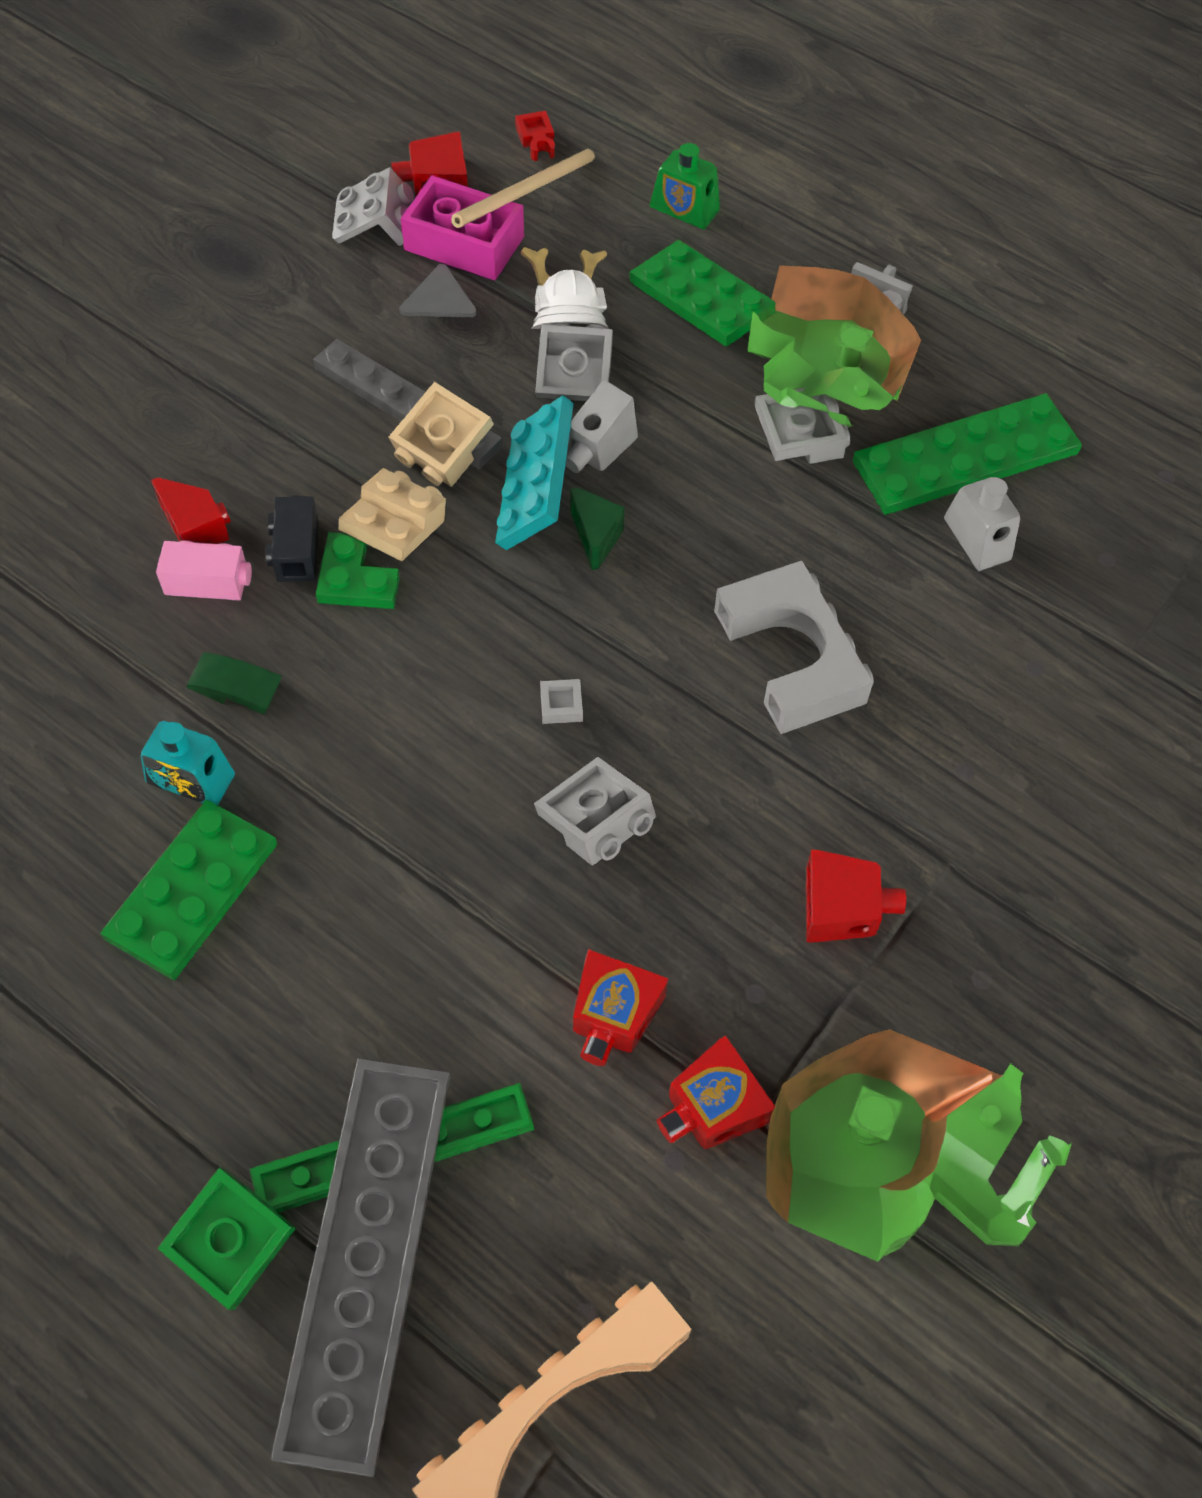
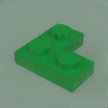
M328 532L316 590L317 603L394 609L400 579L399 570L364 566L368 544L348 534Z

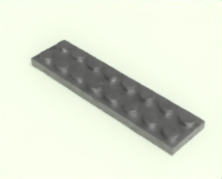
M357 1059L271 1461L375 1477L449 1086L450 1074L448 1072Z

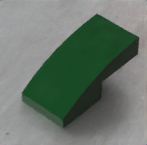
M203 652L186 688L223 705L227 698L264 715L282 676L242 660Z

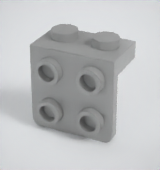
M389 167L379 173L369 175L366 180L352 187L344 188L337 196L332 238L337 243H342L379 224L398 246L403 245L401 217L414 201V193L411 187L406 182H403Z

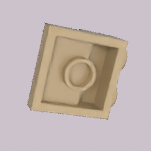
M434 382L390 434L389 439L396 450L394 452L395 457L402 464L409 468L417 464L423 468L422 474L434 485L439 486L444 482L452 487L473 462L474 458L471 452L494 424L490 416Z
M383 468L361 487V499L339 517V530L403 561L444 522L446 498L433 486L423 488L411 482L409 476L402 471L393 473Z

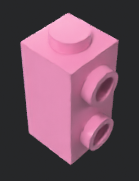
M164 541L156 574L164 595L241 600L244 585L249 586L251 582L252 568L250 562L245 561L241 546H233L227 543L204 544L191 541Z

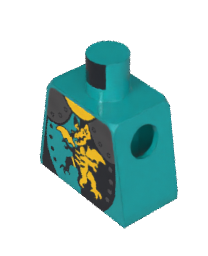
M159 722L140 755L146 783L204 803L207 799L218 805L235 776L233 768L213 738L184 728L178 722Z

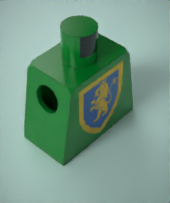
M685 143L678 150H674L661 165L652 193L650 208L705 230L720 211L717 167L713 163L699 158L700 150L697 145Z

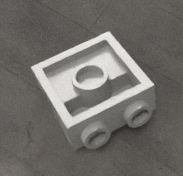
M568 323L541 324L535 389L536 398L558 399L563 395L569 400L587 401L603 380L609 382L613 329H606L598 324H589L586 327H573Z
M805 388L795 389V391L802 392ZM768 394L756 396L755 409L775 461L806 456L808 464L844 457L845 448L850 445L848 427L830 418L828 412L801 405L794 408L785 407ZM825 394L812 397V399L826 405L828 411L839 414V407L835 398Z
M599 757L534 803L538 815L561 832L566 845L592 866L601 859H613L620 851L621 844L634 834L641 836L647 833L653 824V819L656 818L650 794Z

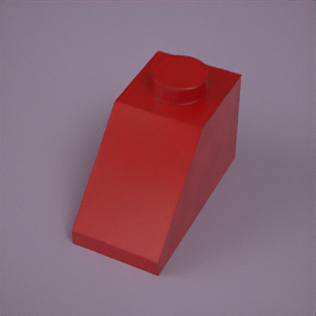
M159 477L151 480L159 505L179 542L191 541L194 543L221 544L230 540L225 526L231 523L228 512L222 501L215 503L208 489Z

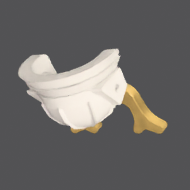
M527 247L522 249L521 255L532 264L539 284L535 295V309L538 315L534 319L535 322L532 329H541V324L550 325L553 323L598 324L609 329L605 322L606 319L602 314L607 309L603 288H597L591 280L595 266L607 256L606 251L591 254L587 250H583L580 253L583 273L579 270H563L553 276H549L545 271V259L548 250L543 248L536 252Z

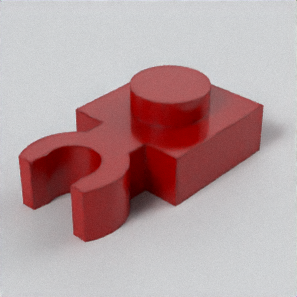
M540 111L515 116L516 130L522 146H530L531 159L538 161V152L546 151L549 153L550 158H554V130L547 112Z

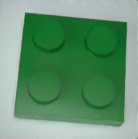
M218 1168L157 1249L227 1310H235L296 1227L227 1169Z

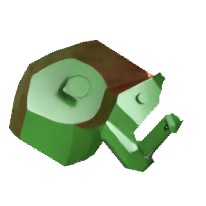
M779 266L771 298L776 302L775 313L763 322L760 321L756 313H752L747 351L770 360L764 365V391L785 407L794 408L801 405L828 412L830 418L848 427L854 425L850 424L847 416L828 411L826 405L812 399V397L825 394L861 410H881L892 399L898 401L921 342L918 333L908 319L884 293L865 277L828 268ZM805 388L801 392L795 391V389Z
M889 1029L869 1034L816 1060L782 1085L770 1118L767 1139L766 1197L775 1211L788 1223L877 1262L885 1255L900 1249L925 1222L935 1199L986 1245L1019 1246L1037 1223L1032 1218L1033 1204L1055 1167L1066 1165L1072 1142L1068 1145L1065 1141L1050 1135L1048 1139L1039 1141L1008 1193L997 1196L988 1179L1022 1123L1020 1086L1023 1072L1010 1064L1005 1073L999 1075Z

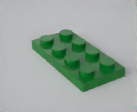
M679 239L630 271V283L725 347L750 331L753 312L757 314L761 322L775 313V301Z
M206 799L100 934L105 941L175 981L278 845L276 838Z

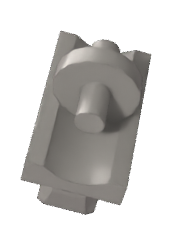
M856 262L851 274L865 277L884 293L903 315L905 314L913 285L894 278L896 273L895 266L889 264L882 273Z

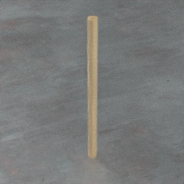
M591 149L583 150L453 214L451 221L455 227L460 228L594 160V153Z

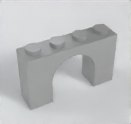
M803 561L717 589L714 612L730 641L771 627H788L804 633L818 647L821 657L813 665L770 680L767 683L764 704L780 734L867 704L871 688L874 684L872 672L867 664H862L855 652V644L850 634L843 632L838 623L834 606L825 601L820 592L817 577L813 573L808 572Z

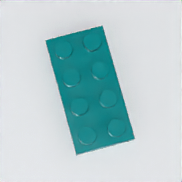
M563 395L552 403L543 405L538 412L526 420L519 421L512 429V441L509 457L506 462L507 472L505 485L502 489L503 497L500 515L497 519L498 529L495 541L497 545L505 550L512 548L558 521L574 404Z

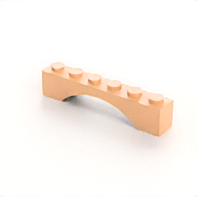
M652 1281L642 1290L637 1284L634 1285L616 1301L615 1306L619 1310L605 1322L600 1317L596 1318L577 1335V1339L581 1343L565 1356L560 1350L551 1356L538 1369L542 1376L527 1390L521 1384L508 1393L498 1404L502 1410L501 1413L487 1425L480 1419L470 1426L458 1438L462 1446L448 1459L445 1460L440 1454L426 1464L416 1475L420 1483L412 1490L418 1498H498L500 1484L514 1450L528 1428L551 1404L572 1389L599 1377L622 1372L652 1371L688 1339L691 1328Z

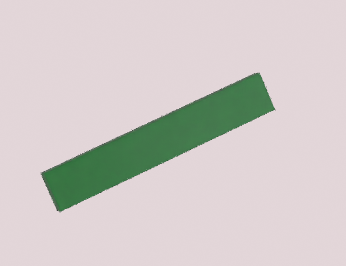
M517 1083L445 1106L434 1162L534 1130L521 1084ZM340 1140L250 1168L255 1194L278 1213L328 1197Z

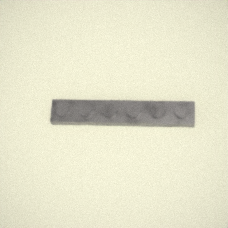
M337 338L313 359L315 370L399 421L405 418L425 394V391ZM489 430L471 452L474 458L471 465L481 469L503 447L502 437Z

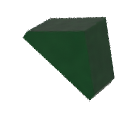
M579 487L571 488L570 513L591 570L599 569L624 531L625 507Z

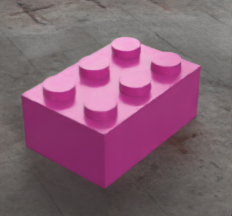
M431 176L401 217L404 250L496 280L524 238L523 205L510 202L457 228L451 221L453 214L491 195Z

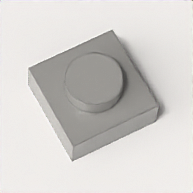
M580 679L540 681L542 724L583 722Z

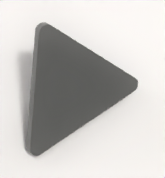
M439 264L399 307L400 314L403 316H433L437 319L440 316H476V308L445 264Z

